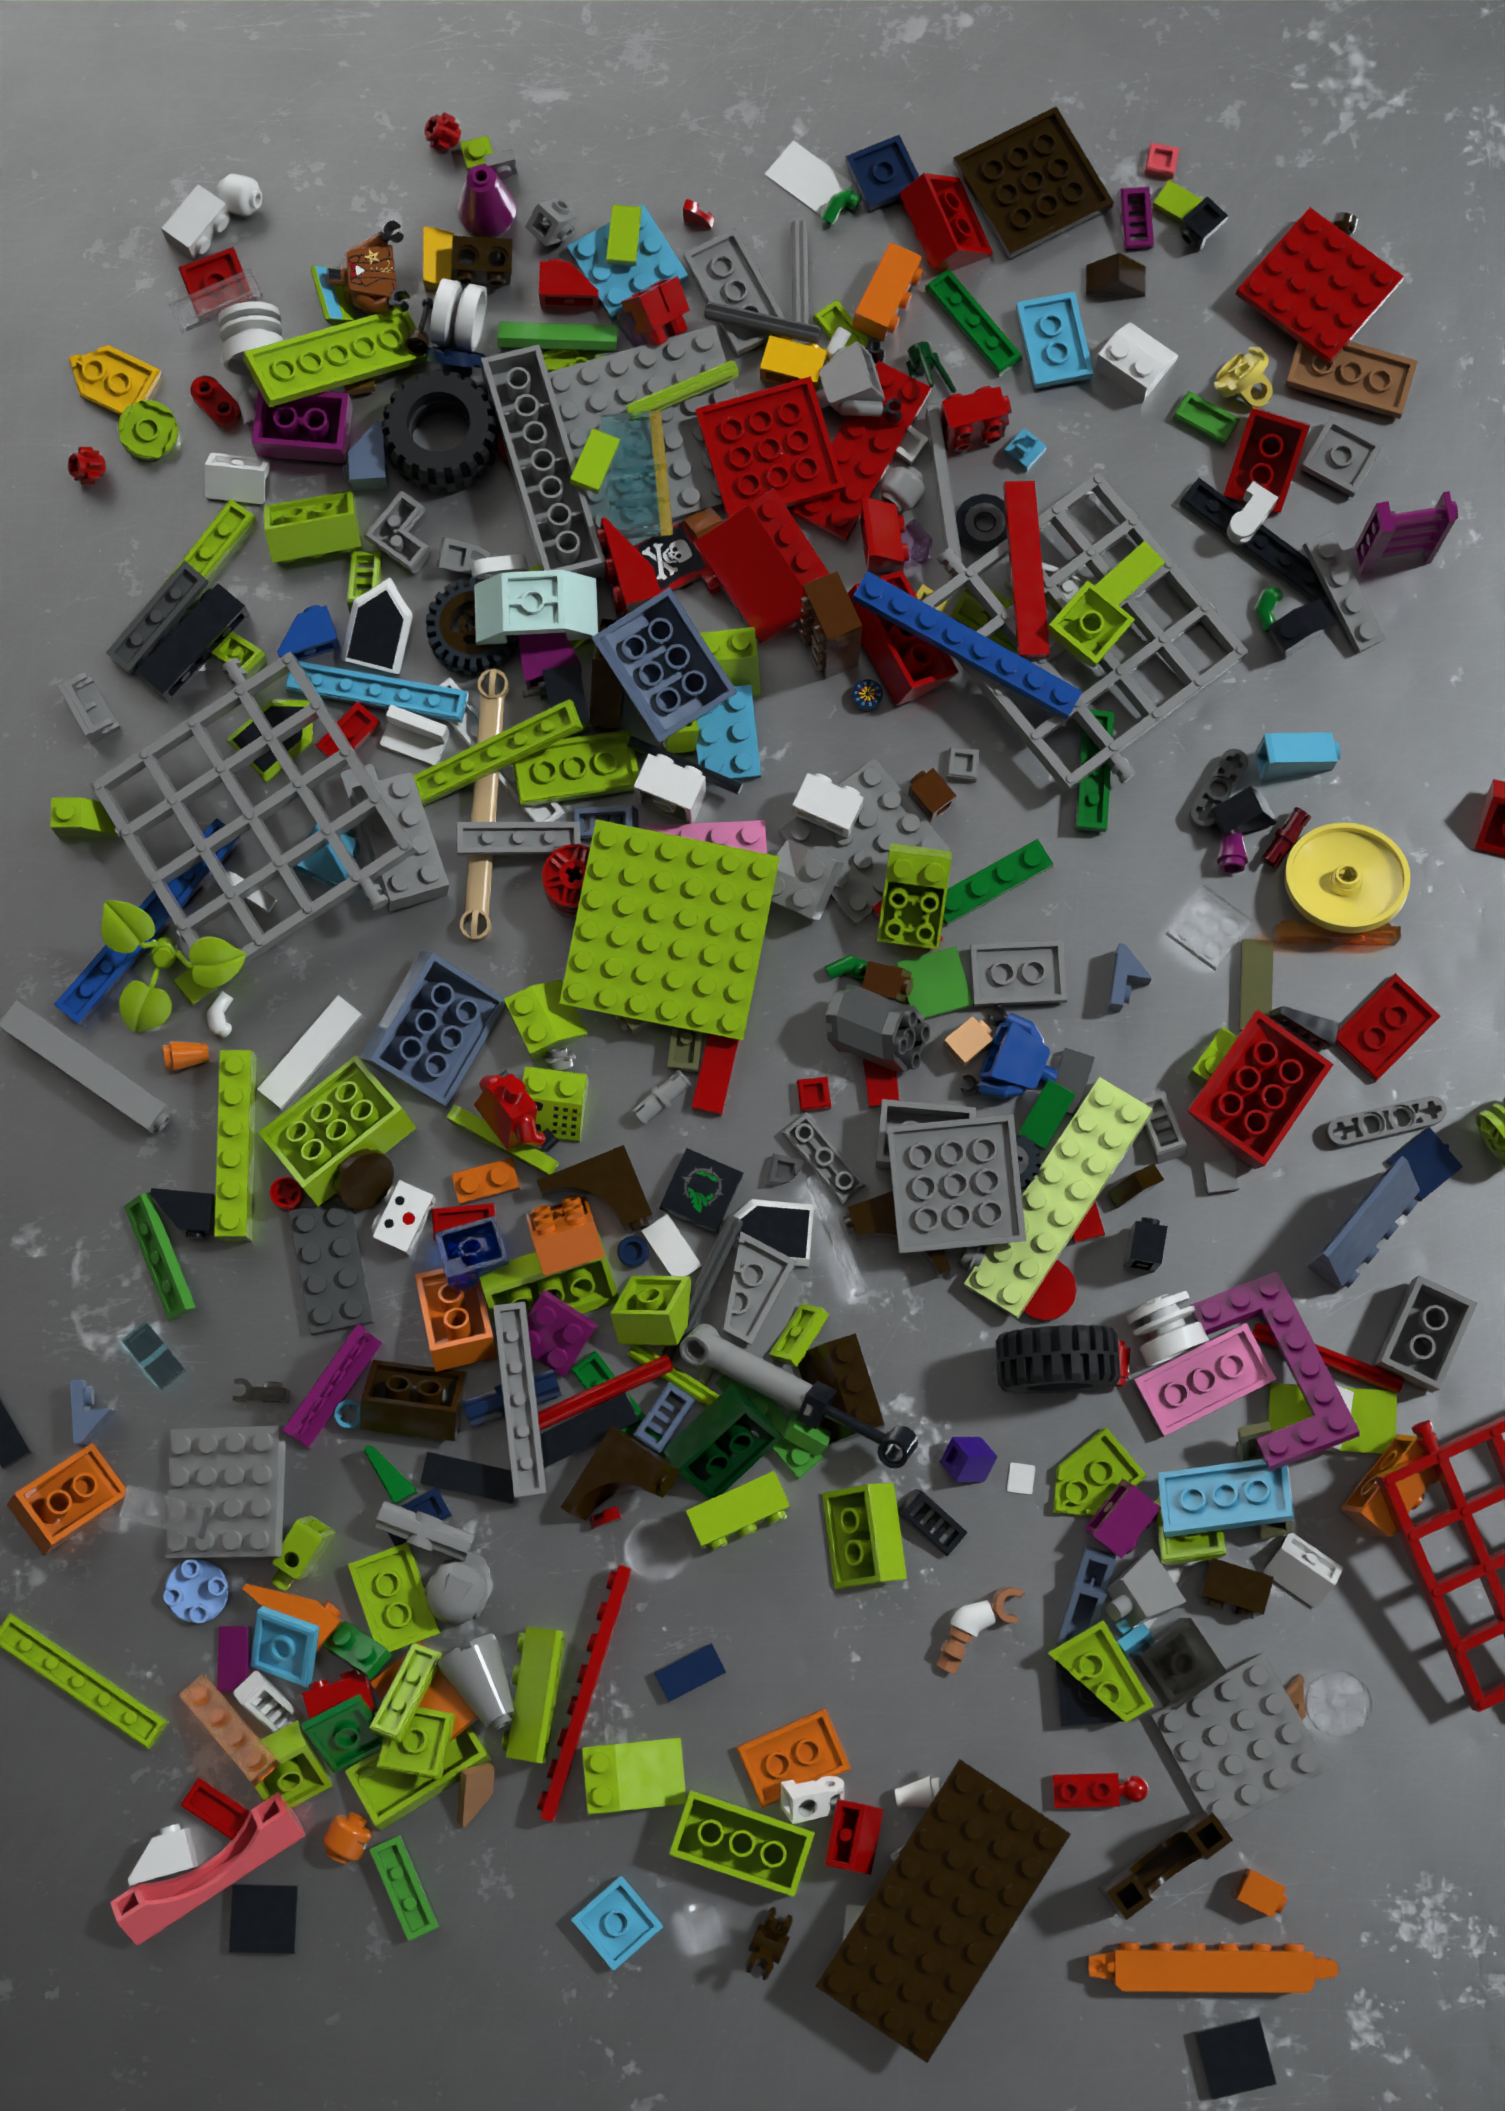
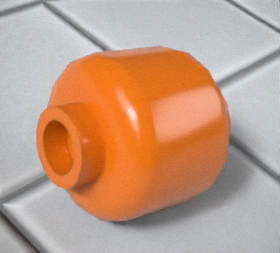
M350 1812L348 1816L337 1815L332 1820L323 1837V1844L327 1848L325 1853L342 1864L359 1860L372 1836L371 1831L365 1825L367 1820L354 1812Z

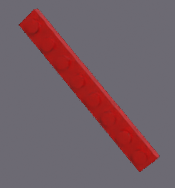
M619 1565L617 1571L611 1570L606 1585V1589L611 1590L608 1602L601 1601L596 1620L601 1621L598 1634L591 1633L586 1651L591 1652L588 1665H581L576 1681L582 1685L578 1697L572 1695L566 1714L572 1717L568 1728L562 1727L557 1741V1746L562 1747L558 1760L552 1759L547 1773V1778L552 1779L549 1791L542 1790L537 1805V1810L542 1811L541 1819L550 1822L555 1821L631 1577V1568Z

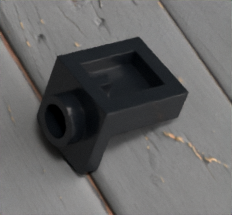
M1207 196L1182 218L1179 230L1181 237L1186 244L1194 246L1200 251L1205 246L1206 240L1227 222L1228 215Z

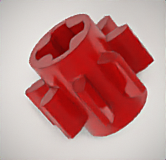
M443 112L442 116L436 114L428 119L424 128L426 140L431 142V148L442 152L444 148L449 150L458 144L461 130L459 124L455 122V117Z
M78 447V453H73L68 459V471L75 481L81 482V485H95V479H101L105 473V459L102 455H99V451L93 450L92 447Z

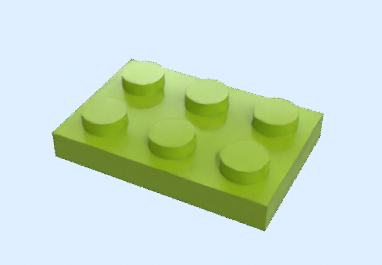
M410 1543L398 1545L348 1564L372 1638L387 1648L390 1653L408 1647L413 1642L418 1643L441 1634L436 1617L433 1616L428 1607L424 1594L426 1588Z

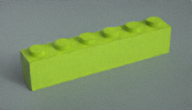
M220 1050L215 1237L220 1242H252L257 1057L252 1050Z

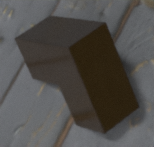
M1151 1164L1134 1172L1107 1192L1117 1208L1140 1194L1154 1188L1164 1181V1178L1155 1164Z

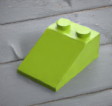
M681 1738L582 1747L588 1814L686 1804Z

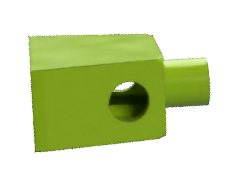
M312 1515L296 1520L282 1543V1557H274L272 1560V1564L279 1569L272 1578L271 1583L283 1591H288L295 1579L301 1580L307 1577L337 1532ZM295 1554H297L299 1562L295 1559Z

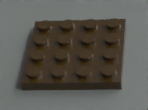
M1057 106L953 157L954 166L1009 259L1113 208L1114 201Z

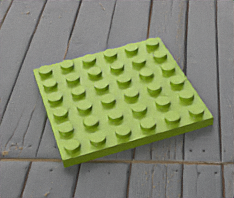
M596 819L559 1004L744 1040L780 856Z

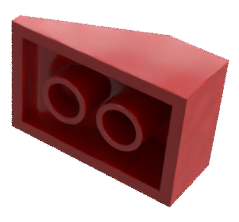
M1252 407L1223 495L1246 502L1243 500V497L1248 487L1254 481L1278 497L1272 511L1281 513L1311 424Z

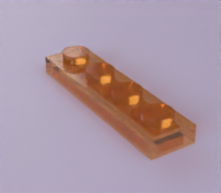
M1297 920L1280 921V924H1276L1272 930L1273 943L1395 946L1401 939V926H1392L1391 922L1367 932L1340 933L1324 929L1312 922L1311 925L1299 924Z
M204 1673L179 1694L254 1786L259 1784L280 1765L279 1761Z

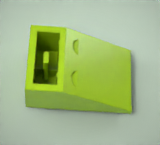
M890 843L877 941L939 950L952 851Z

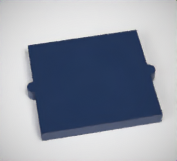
M1430 1127L1387 1161L1391 1166L1402 1156L1408 1160L1420 1189L1416 1195L1420 1201L1463 1167L1450 1152L1449 1145L1444 1144Z

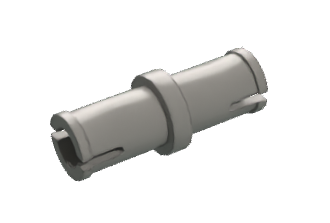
M678 1069L659 1088L655 1086L651 1090L653 1093L636 1108H633L632 1112L646 1125L664 1107L669 1108L672 1105L671 1101L692 1084Z

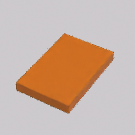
M421 1641L418 1643L419 1645L425 1646ZM407 1653L370 1682L382 1700H384ZM438 1668L419 1707L456 1715L451 1742L479 1718L440 1672V1668Z
M826 1708L736 1747L761 1808L781 1800V1782L794 1780L796 1784L817 1781L821 1777L837 1776L851 1769Z

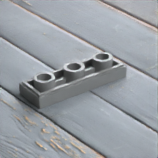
M807 1112L782 1132L841 1205L866 1186L864 1180ZM821 1154H828L830 1160L823 1163L818 1157Z

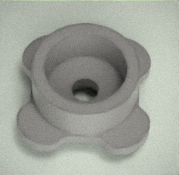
M564 1047L548 1051V1056L543 1057V1061L548 1064V1069L559 1071L573 1067L572 1059L575 1058V1054H573V1051H567V1048Z
M982 1245L965 1248L959 1264L967 1267L966 1272L971 1271L972 1267L980 1266L985 1255V1251L981 1250Z

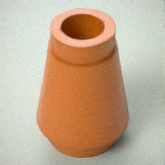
M170 1041V1044L163 1045L165 1070L173 1069L175 1072L203 1062H209L207 1043Z

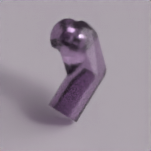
M913 519L905 526V530L914 539L909 555L913 561L923 563L930 556L933 540L918 520Z

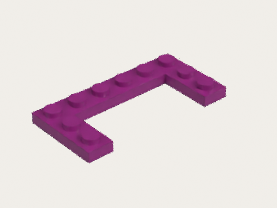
M1278 1271L1190 1305L1195 1308V1311L1192 1313L1195 1321L1201 1322L1206 1335L1262 1314L1313 1415L1311 1418L1256 1439V1445L1269 1471L1359 1437L1360 1431Z

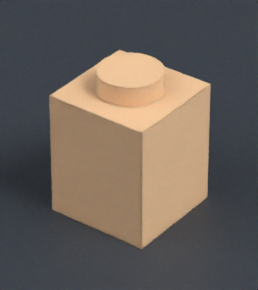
M972 1016L944 1040L943 1047L964 1069L991 1046L993 1041L991 1035L993 1033L983 1020L977 1021Z

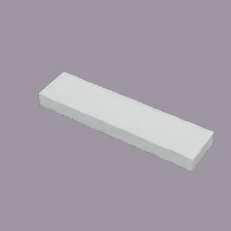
M338 995L257 1090L283 1110L363 1015Z

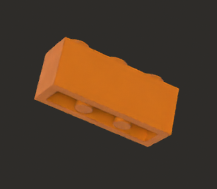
M890 242L855 311L851 328L884 342L888 332L894 334L901 318L897 314L900 308L904 310L907 308L912 296L909 290L912 285L917 287L924 272L920 268L923 256Z

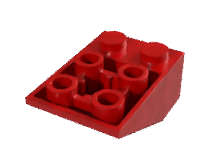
M604 517L601 518L600 529L596 530L605 558L604 577L607 585L612 584L614 595L611 596L614 611L615 613H620L621 617H624L661 592L653 566Z

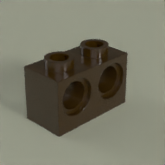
M453 235L451 246V280L459 281L461 285L487 283L492 287H501L504 284L510 285L512 274V239ZM469 259L473 264L464 265L460 260ZM499 261L503 265L500 267H494L490 264V262Z

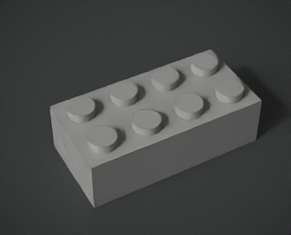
M412 772L375 781L374 783L418 851L377 878L382 888V894H385L389 900L386 904L388 912L446 896L450 884ZM362 785L352 788L351 798L354 807L369 798ZM378 811L360 823L371 862L399 845Z

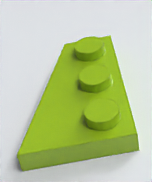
M1104 1620L1048 1652L1053 1659L1065 1667L1070 1674L1082 1682L1126 1723L1155 1706Z

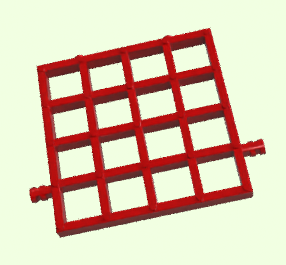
M1505 1415L1439 1446L1436 1441L1438 1439L1436 1433L1432 1432L1431 1429L1433 1427L1431 1421L1420 1422L1412 1426L1411 1429L1413 1434L1417 1435L1416 1441L1418 1446L1422 1447L1424 1453L1375 1475V1479L1471 1710L1481 1712L1505 1700V1681L1482 1692L1466 1654V1651L1501 1634L1505 1638V1593L1495 1571L1505 1566V1548L1489 1555L1472 1514L1505 1499V1441L1502 1433L1505 1432ZM1486 1441L1503 1483L1465 1499L1449 1458ZM1433 1466L1450 1507L1413 1524L1396 1482ZM1457 1522L1473 1563L1436 1580L1419 1539ZM1480 1578L1496 1619L1459 1636L1442 1595Z

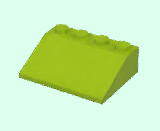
M355 1055L258 1133L319 1207L336 1193L334 1183L335 1178L338 1180L340 1174L338 1169L342 1162L351 1154L360 1149L367 1148L369 1150L376 1149L385 1154L413 1132L416 1126L359 1057Z

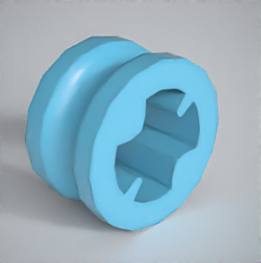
M345 1400L339 1403L334 1414L337 1423L345 1429L352 1430L360 1426L361 1405L354 1400ZM351 1406L356 1407L357 1410L354 1414L357 1416V1419L354 1422L348 1420V1423L343 1422L345 1417L342 1412L343 1409L348 1407L351 1410Z

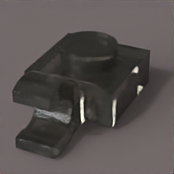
M244 1378L234 1379L235 1385H244L246 1387V1392L243 1396H233V1401L237 1403L257 1401L261 1403L290 1404L291 1391L287 1388H282V1382L264 1381L263 1387H253Z

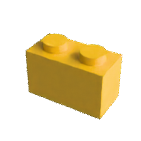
M769 335L760 365V380L782 385L811 376L816 392L819 390L821 383L819 372L827 363V350L814 343H807L805 345L794 342L787 336L774 337Z

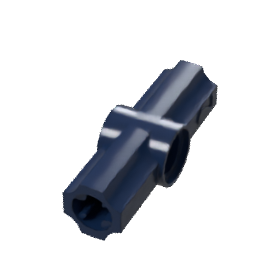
M553 1369L534 1376L537 1404L562 1396ZM502 1384L494 1387L493 1391L462 1401L472 1428L501 1417L505 1418Z

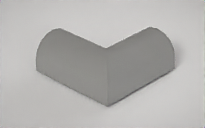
M401 490L365 533L364 538L411 573H417L427 562L430 555V547L409 531L425 513V507Z

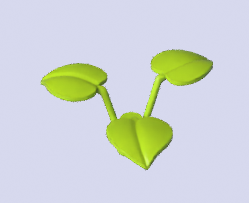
M106 900L103 905L101 935L105 944L110 949L119 953H131L138 945L143 949L152 948L151 960L156 965L149 985L137 980L132 981L125 986L120 995L119 1008L121 1017L126 1026L133 1032L139 1033L159 1027L169 1018L172 1010L171 999L167 992L154 988L161 968L170 967L176 958L187 968H193L192 977L194 982L209 988L218 987L230 981L239 972L245 961L246 953L237 949L223 939L207 936L196 940L189 950V959L191 961L189 962L183 956L182 950L178 949L176 941L170 937L165 936L157 940L153 939L151 942H144L151 939L155 934L154 922L144 910L123 901Z

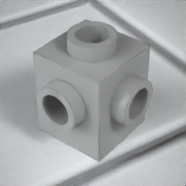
M554 198L548 201H541L536 205L525 228L544 245L548 246L569 239L574 232L573 225L578 216L570 210V206L565 201Z

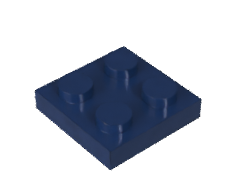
M900 135L845 156V162L869 211L901 199L899 193L919 177Z

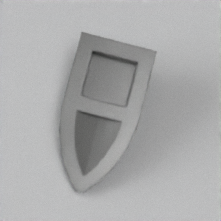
M443 537L436 567L463 574H472L470 567L472 562L494 556L475 544Z

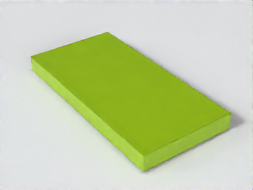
M631 729L561 739L512 763L520 807L634 791L639 771L635 750L627 747L628 741L632 736Z
M1268 1384L1267 1421H1269L1273 1432L1311 1418L1312 1413L1297 1384ZM1344 1388L1354 1392L1351 1415L1360 1432L1359 1437L1342 1443L1340 1450L1336 1452L1383 1454L1396 1437L1397 1393L1389 1390Z

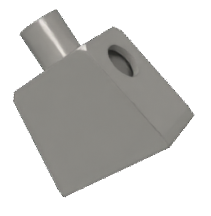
M1153 1549L1134 1560L1108 1586V1593L1113 1601L1106 1605V1611L1113 1620L1118 1621L1124 1617L1128 1624L1134 1627L1142 1622L1144 1623L1169 1613L1185 1603L1186 1600Z

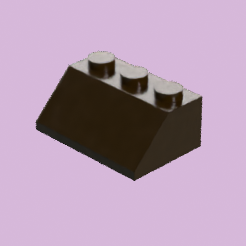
M856 1333L807 1350L805 1356L798 1364L801 1379L812 1385L819 1381L837 1390L831 1406L878 1430L883 1429L885 1423ZM827 1417L820 1424V1426L831 1431L828 1445L860 1436V1434Z
M373 1360L361 1397L360 1429L455 1441L461 1418L467 1372L450 1369L435 1372L434 1367Z

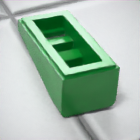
M370 1445L364 1447V1453L394 1504L400 1505L418 1494L417 1489L374 1447Z

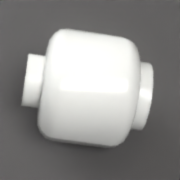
M229 174L219 182L216 189V197L226 203L229 213L250 216L262 203L263 195L257 181L251 177Z

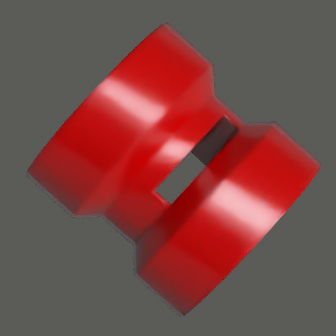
M278 1178L270 1187L271 1200L283 1212L299 1209L303 1205L305 1200L304 1190L293 1178Z

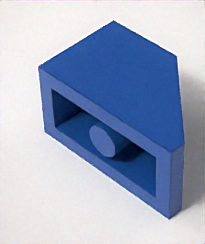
M319 605L310 606L303 613L297 614L277 650L279 658L291 652L298 661H302L341 648L327 605L322 607Z

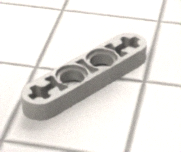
M1428 1096L1338 1117L1327 1126L1325 1131L1326 1138L1335 1147H1345L1432 1127L1439 1124L1445 1118L1447 1112L1446 1105L1440 1098ZM1428 1104L1432 1108L1438 1109L1439 1112L1434 1115V1119H1432L1430 1114H1426L1418 1118L1420 1123H1416V1113L1424 1111ZM1397 1110L1405 1111L1409 1116L1408 1125H1396L1393 1121V1113ZM1364 1118H1375L1379 1123L1378 1132L1371 1134L1366 1132L1362 1125ZM1352 1120L1356 1121V1131L1347 1133L1344 1136V1140H1341L1339 1135L1334 1136L1333 1131L1337 1129V1125H1340L1342 1129H1348L1354 1126Z

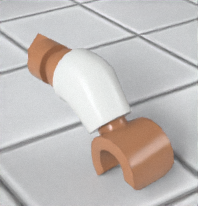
M1006 1586L994 1593L990 1604L986 1600L962 1606L950 1621L952 1627L949 1634L952 1636L949 1641L945 1640L936 1666L955 1675L967 1651L964 1649L966 1643L970 1644L973 1636L977 1637L980 1631L995 1624L996 1618L1008 1623H1018L1016 1615L1004 1612L1003 1602L1008 1596L1014 1595L1021 1598L1025 1593L1021 1589Z

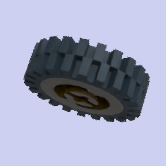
M469 578V583H463V579L457 580V586L453 588L450 584L445 586V592L443 594L440 592L436 594L435 603H430L428 607L429 614H426L427 637L437 659L440 658L441 664L446 668L448 665L451 666L452 671L455 673H459L460 670L464 671L465 676H471L472 672H477L478 676H480L485 670H497L499 664L502 667L508 663L507 658L509 656L513 657L516 653L515 647H519L518 635H507V643L476 645V629L473 628L475 627L474 585L477 584L476 578ZM466 612L467 621L461 616L459 619L460 630L453 632L452 626L458 616ZM468 623H470L473 627L468 629Z

